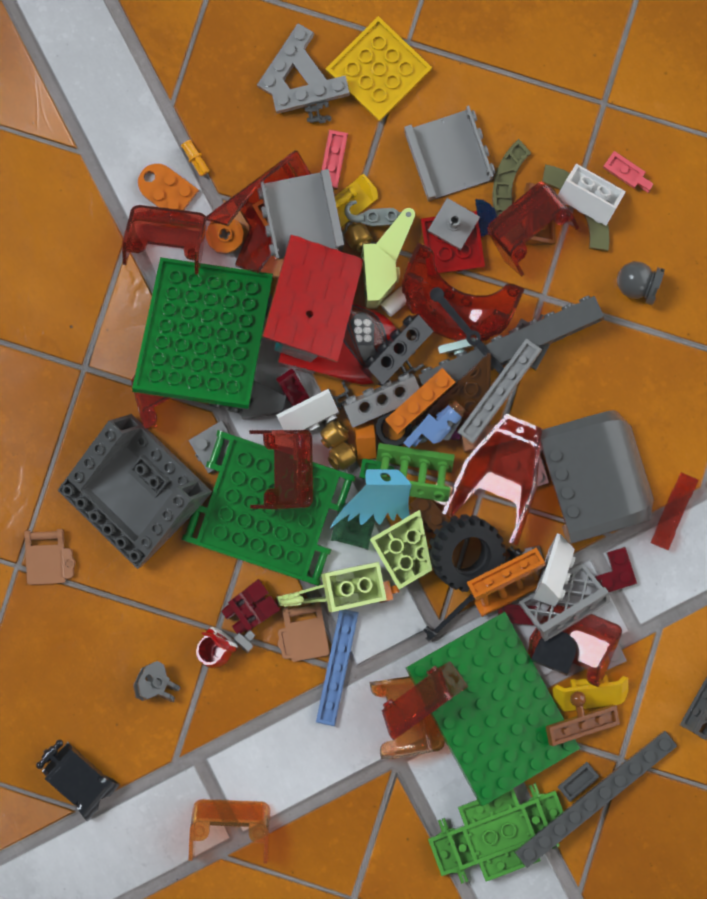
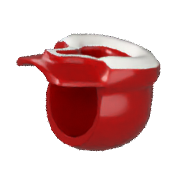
M209 627L206 632L201 633L204 637L198 643L196 655L204 666L219 668L229 661L232 653L237 651L238 645L220 629Z

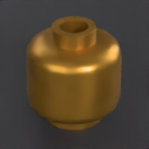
M353 223L349 225L344 235L346 242L353 251L362 252L363 244H371L372 236L364 224Z
M331 421L321 430V442L328 449L330 447L334 448L348 440L349 430L341 421Z
M343 442L329 450L328 461L334 469L345 470L356 462L357 451L352 444L348 445Z

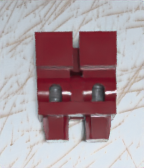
M260 579L228 602L229 605L221 611L227 620L235 614L240 620L232 625L237 634L253 629L281 610L272 596L265 598L269 592Z

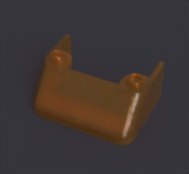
M197 800L192 809L188 861H193L195 858L196 841L205 840L209 835L210 825L249 827L250 839L255 843H264L263 863L267 864L269 861L270 806L264 801Z

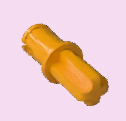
M191 140L184 142L181 148H183L188 156V162L193 164L199 176L206 175L209 169L201 158L202 154L198 153Z

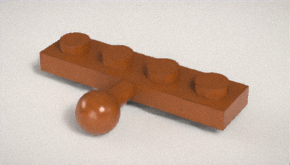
M576 691L572 693L570 701L576 707L577 716L546 726L549 745L555 746L619 725L617 706L612 704L585 713L583 705L586 702V697L584 693Z

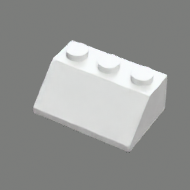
M576 164L556 198L561 200L562 203L577 209L580 213L593 218L597 223L606 226L626 191Z
M329 389L276 416L287 438L296 440L303 436L302 432L308 429L310 432L320 427V423L324 421L329 423L337 419L336 415L339 414V411Z
M556 534L548 549L545 559L546 567L542 569L533 597L535 600L552 606H556L559 600H563L566 591L563 590L564 584L567 585L571 574L568 573V570L573 567L576 558L573 557L575 549L561 534Z

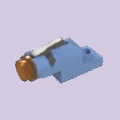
M454 400L452 404L449 403L444 410L436 415V419L428 414L404 441V444L408 448L411 446L416 447L422 440L421 434L433 444L442 440H449L461 422V418L464 416L463 413L466 410Z

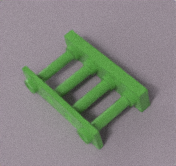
M378 444L376 461L381 462L382 470H388L389 463L401 465L400 472L407 478L408 466L420 468L418 482L409 481L411 484L409 496L448 502L451 487L445 486L446 472L452 473L455 455L389 444ZM427 469L439 471L437 485L425 483ZM380 475L384 481L391 480L387 475Z

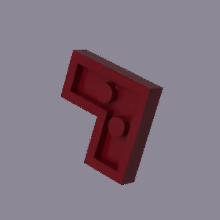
M626 547L607 552L612 571L595 576L600 585L605 587L608 592H612L637 584Z

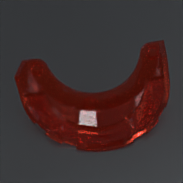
M420 243L417 244L402 279V293L405 295L406 305L410 312L419 315L434 333L455 341L464 340L467 335L441 304L434 302L430 298V291L433 288L439 287L443 290L444 298L470 329L480 334L481 342L490 340V337L496 334H501L508 327L524 292V288L515 284H506L499 291L489 295L479 296L461 292L449 285L441 277L435 266L433 250Z

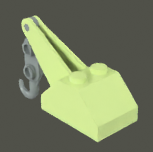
M354 200L347 203L344 209L348 220L371 227L390 226L376 244H363L361 253L362 259H364L362 269L365 308L377 309L394 290L396 283H399L400 268L396 267V261L414 221L415 211L411 208H406L402 212H398L394 208L369 209L359 215H353L350 212V207L357 203Z

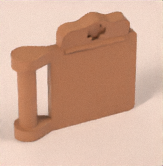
M63 529L51 532L24 531L27 584L64 583L66 578L74 576L76 561L73 558V550L71 548H64ZM58 539V545L31 546L32 540Z
M320 602L293 609H288V607L282 608L285 628L278 631V647L282 652V657L284 659L291 658L295 662L329 655ZM314 612L317 614V618L290 623L289 617Z

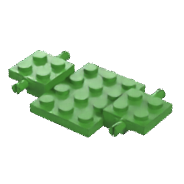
M534 783L533 787L532 785L528 786L533 796L528 801L519 804L514 789H511L484 806H480L477 800L458 806L464 823L462 826L448 828L445 818H442L443 824L441 819L437 820L441 832L436 836L428 838L441 876L457 873L461 884L464 883L462 875L465 882H468L465 869L479 863L484 879L487 882L524 868L525 866L514 851L563 812L556 791L540 794L536 783Z

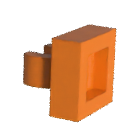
M389 581L383 582L387 600L380 601V603L393 600L392 594L399 593L398 587L396 585L390 586Z

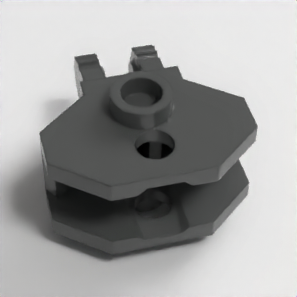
M156 661L141 668L133 688L135 697L141 701L154 696L174 702L175 697L164 692V690L168 687L173 691L179 692L180 686L169 681L170 678L166 676L164 664Z

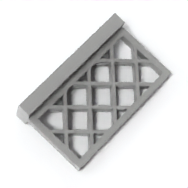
M584 563L568 572L571 574L568 583L571 584L569 590L565 591V594L568 595L567 601H558L556 604L565 606V610L562 613H554L555 606L552 605L550 612L541 611V603L544 602L533 599L535 592L519 602L520 607L539 630L544 641L549 640L610 602L609 592L600 585ZM581 571L586 574L585 580L575 579L576 574ZM573 585H584L583 592L572 591ZM587 585L595 586L598 591L593 594L586 593ZM571 595L581 596V601L570 603ZM530 602H538L537 610L528 609L526 605ZM538 615L549 616L548 621L541 625L538 622Z

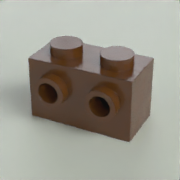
M417 497L409 504L411 514L420 510L422 521L424 522L423 526L429 533H434L436 529L440 530L443 527L441 523L444 521H450L430 499Z

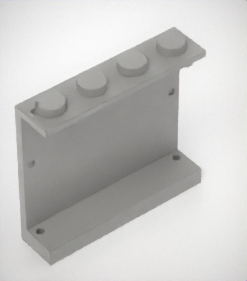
M466 106L465 111L416 127H412V124L404 127V133L428 202L493 180L495 169L492 163L489 164L487 158L489 156L488 148L482 144V131L476 127L475 121H477L474 110L471 111L469 106Z
M329 169L321 170L320 173L260 183V188H257L259 199H263L264 207H261L263 218H267L268 225L265 226L267 237H271L272 244L269 245L271 256L275 257V260L284 259L290 235L299 236L332 249L344 246Z

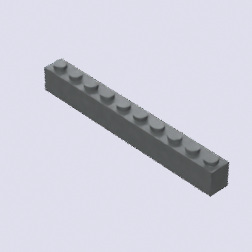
M585 296L579 300L580 303L565 305L561 308L562 311L557 313L554 311L544 315V319L537 321V319L532 320L522 329L519 327L509 331V335L504 337L502 335L496 336L491 339V343L485 346L503 366L509 363L526 338L539 348H543L603 321L604 315L595 296L591 298L590 296ZM475 346L473 351L469 353L463 351L456 355L457 358L451 361L449 359L443 360L438 363L439 366L433 369L432 367L423 369L421 371L422 374L418 376L422 385H424L443 368L457 382L484 355Z

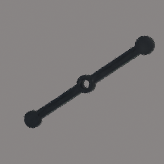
M439 287L433 288L430 291V298L434 302H439L467 335V342L470 345H475L484 356L487 353H491L481 342L480 334L477 331H472L444 298L443 290ZM476 335L477 340L472 341L471 336ZM491 353V365L500 374L504 368Z
M510 546L506 550L510 553V557L505 563L519 556L522 551L519 548L516 550ZM472 593L434 630L429 626L426 627L428 631L426 629L423 630L427 634L426 639L428 642L469 602L475 599Z

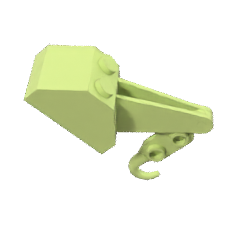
M379 562L322 573L323 585L276 597L278 606L284 605V607L301 605L302 603L327 602L329 612L387 600ZM324 587L326 596L304 599L300 594Z

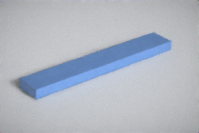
M346 609L339 610L316 723L335 726L359 612Z

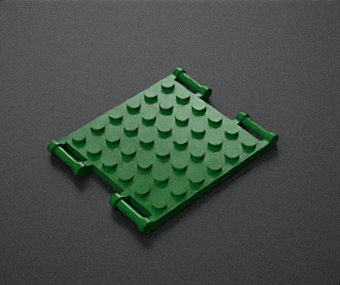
M217 430V439L206 467L219 471L208 507L201 505L192 514L186 533L183 534L181 540L319 586L327 556L330 555L332 550L318 545L329 508L339 512L342 511L352 481H355L356 476ZM224 439L230 440L222 465H218L217 461ZM341 477L345 481L338 502L335 504L332 503V499ZM200 512H203L205 516L198 538H194L192 536ZM316 550L321 553L313 577L307 574Z

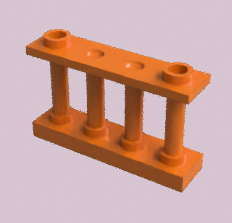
M537 547L467 582L481 617L536 590L542 569L546 567L545 561Z

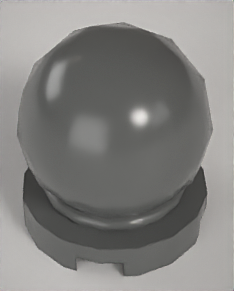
M630 262L624 265L617 275L618 287L621 293L628 298L640 299L644 297L646 299L645 304L653 306L665 269L657 267L656 271H652L643 262Z

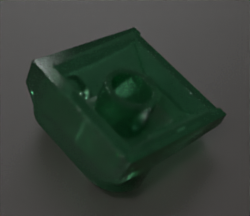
M348 503L339 504L337 516ZM360 513L350 521H348L349 515H347L334 526L331 541H338L368 550L376 521L374 514L362 525L359 522Z

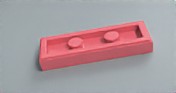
M329 130L322 170L329 169L333 189H338L348 133Z

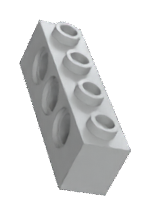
M404 373L399 375L397 380L393 382L388 380L377 389L369 388L362 392L363 395L358 397L354 395L346 398L342 406L351 426H358L397 409L419 389L415 376L412 373ZM397 387L404 388L401 395H395ZM385 394L386 400L383 403H378V396ZM368 402L369 406L366 410L362 411L359 409L361 403Z

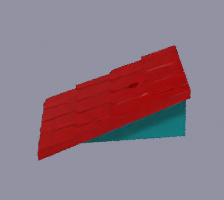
M290 235L262 337L276 342L275 351L308 362H312L317 356L338 362L364 259L299 236Z

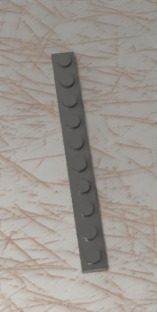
M662 731L515 850L516 856L528 868L675 749L677 745L666 731Z

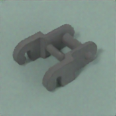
M320 102L317 105L306 107L305 111L309 114L307 121L311 123L317 121L325 123L326 119L331 121V116H321L319 114V109H322L324 105L328 107L329 103ZM316 111L317 116H313L312 112Z
M407 359L405 362L410 370L406 371L403 365H401L400 369L403 373H410L411 371L415 373L425 365L421 364L414 368Z
M344 381L341 382L345 389L344 393L333 396L330 391L333 400L335 399L337 403V408L339 407L340 410L345 400L339 403L337 399L345 395L347 398L349 397L347 394L349 390Z

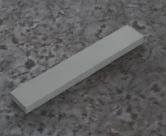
M527 338L459 429L458 433L471 443H475L541 353V348Z

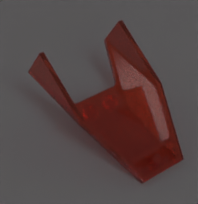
M297 150L287 155L204 217L207 221L229 226L239 211L249 225V232L235 263L236 267L259 273L271 257L269 245L272 244L271 237H267L265 226L252 205L262 200L259 199L257 192L261 182L269 183L311 174Z
M506 414L465 460L442 513L453 517L478 489H484L510 500L517 505L515 529L509 542L518 546L537 490L542 428Z

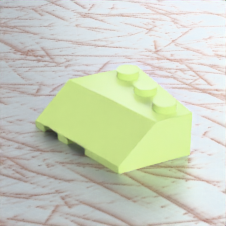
M420 510L370 539L398 589H402L433 570Z

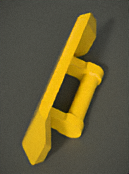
M365 174L360 175L353 183L335 196L341 228L350 222L344 213L347 203L356 200L357 203L350 207V212L353 215H359L378 199L376 187Z
M607 675L579 680L570 679L571 687L563 688L559 685L553 687V700L558 709L562 711L576 710V707L570 701L572 693L576 691L584 693L586 697V702L583 705L584 709L604 707L612 704L619 705L625 701L628 694V677L622 676L619 681L609 682Z

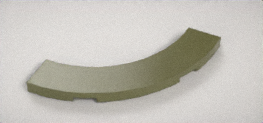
M519 139L509 148L500 162L492 191L496 221L510 245L525 233V230L517 220L512 206V186L515 175L521 164L531 155V152Z
M545 164L542 184L561 190L570 173ZM584 214L589 229V249L608 252V224L605 226L597 223L593 218Z

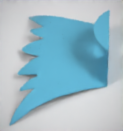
M367 469L365 475L366 485L342 509L330 528L347 515H349L348 521H350L359 513L360 525L364 524L373 514L379 525L383 522L387 513H389L393 521L396 514L402 520L410 516L408 504L411 488L410 482L399 470ZM388 474L391 480L384 481L380 475Z

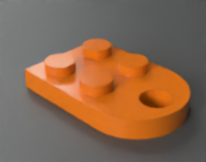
M156 163L145 167L138 178V187L142 195L174 220L179 218L199 192L196 187L163 164ZM147 173L155 175V179L152 182L145 181L144 178Z

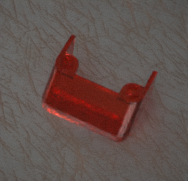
M541 181L497 216L489 224L487 231L504 262L522 277L524 273L518 263L527 254V247L525 245L527 241L552 220L558 225H563L567 222L575 230H578L579 226L571 210L547 183Z
M145 205L134 206L130 211L122 241L123 265H127L130 252L141 253L146 250L147 244L184 248V256L189 260L195 261V274H199L204 249L206 216L203 213Z
M249 430V434H263L265 447L267 449H274V488H269L265 491L264 504L250 505V509L309 507L313 501V444L310 431Z
M450 661L440 668L434 666L426 672L428 674L426 678L395 701L391 698L383 704L384 709L381 711L388 734L393 741L468 687Z

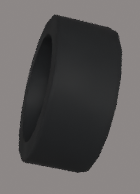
M395 410L381 415L376 424L378 439L383 444L404 445V441L412 433V424L405 428V433L400 439L390 440L383 433V425L386 422L385 419Z

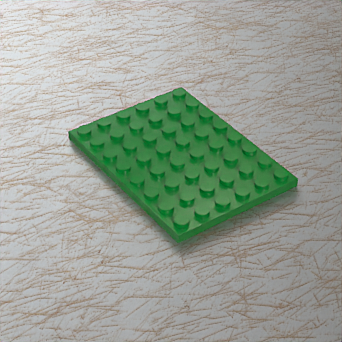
M160 257L132 392L249 409L273 274Z
M506 612L497 615L405 667L480 806L488 804L580 749L575 739L555 746L549 745L546 726L563 721L564 718L534 663L531 661Z

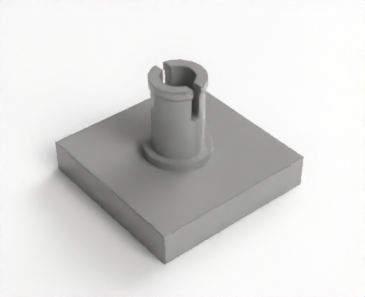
M447 198L429 227L428 232L461 251L480 216Z

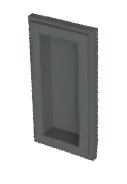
M586 762L563 781L558 788L571 802L598 779L599 775Z

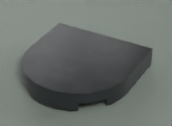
M563 631L547 641H544L541 637L531 661L567 676L576 656V644L573 638Z

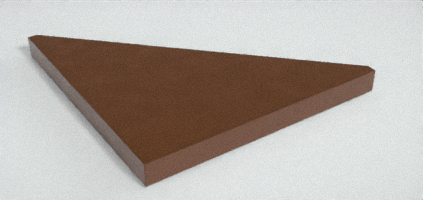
M487 353L416 420V426H419L428 414L436 419V415L448 405L462 417L458 425L462 426L490 388L491 353Z

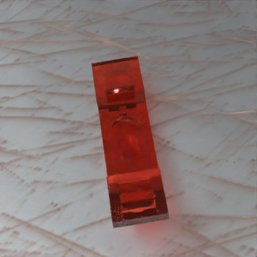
M680 472L661 513L650 543L669 550L689 499L692 497L699 481L698 479Z

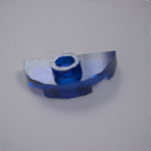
M475 199L476 211L478 216H480L478 220L480 234L483 237L493 231L497 222V214L494 207L485 202V200Z

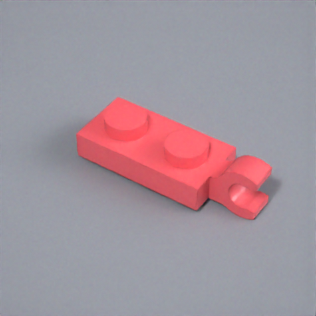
M615 151L603 166L605 170L633 189L639 185L642 190L648 193L653 186L652 182L643 177L646 173Z

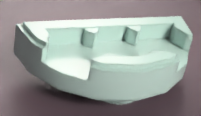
M467 339L441 345L438 349L440 354L454 352V355L465 351V349L474 346L470 345Z

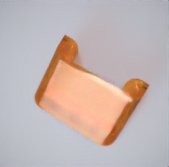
M410 676L369 682L372 694L377 697L386 696L393 740L386 741L381 745V759H396L436 752L444 747L445 740Z

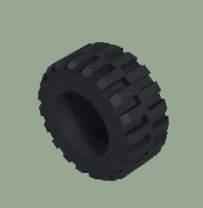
M461 514L460 518L453 516L450 518V522L444 521L441 523L443 527L440 530L436 529L434 531L436 536L430 539L429 544L432 548L428 550L434 573L451 588L468 592V581L500 566L501 563H505L506 557L503 553L506 552V548L502 544L504 541L502 536L498 534V531L492 525L478 516ZM469 537L478 538L481 542V553L478 560L468 568L457 569L454 567L452 555L457 544Z

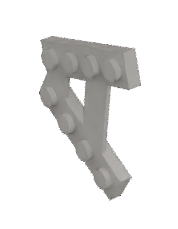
M300 24L296 25L257 84L258 88L273 96L277 114L350 96L346 76L326 80L307 54L305 49L312 40L314 32ZM295 66L308 85L290 89L284 80Z

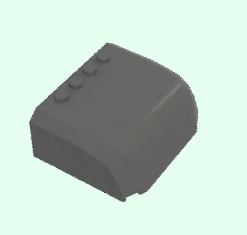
M612 410L543 429L534 434L539 454L544 453L565 521L562 529L565 539L569 544L651 520L654 498L630 424L617 411Z

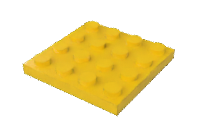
M379 16L326 68V72L333 78L346 76L350 95L379 122L432 70V67Z

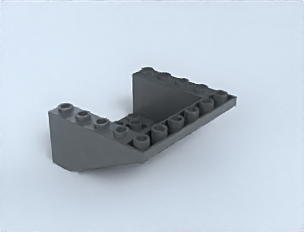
M132 414L107 422L58 489L137 569L141 568L204 503L212 492Z

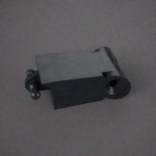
M59 739L54 746H50L43 751L42 759L37 762L36 767L42 769L45 763H49L42 770L46 775L45 780L74 804L83 818L89 821L98 811L100 800L111 796L120 786V783L104 775L69 742L58 752V749L63 746V741Z

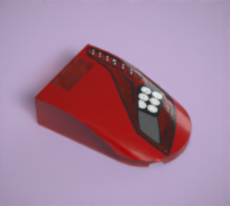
M352 303L338 362L319 356L312 362H308L280 353L278 363L280 367L292 368L293 370L354 385L374 384L361 368L365 365L364 361L369 356L376 354L378 346L391 338L389 335L396 328L381 313ZM395 344L394 352L397 354L399 348L398 345ZM384 357L381 359V365L383 367L386 365V360Z

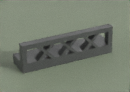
M707 677L680 723V726L704 740L707 739ZM705 724V728L702 731V733L699 732L702 725Z

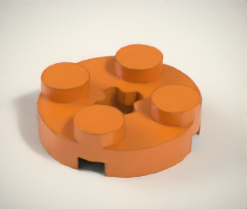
M222 215L214 218L209 223L206 230V240L216 253L230 254L238 250L243 244L244 231L238 220ZM223 230L230 232L226 240L219 236L222 235Z

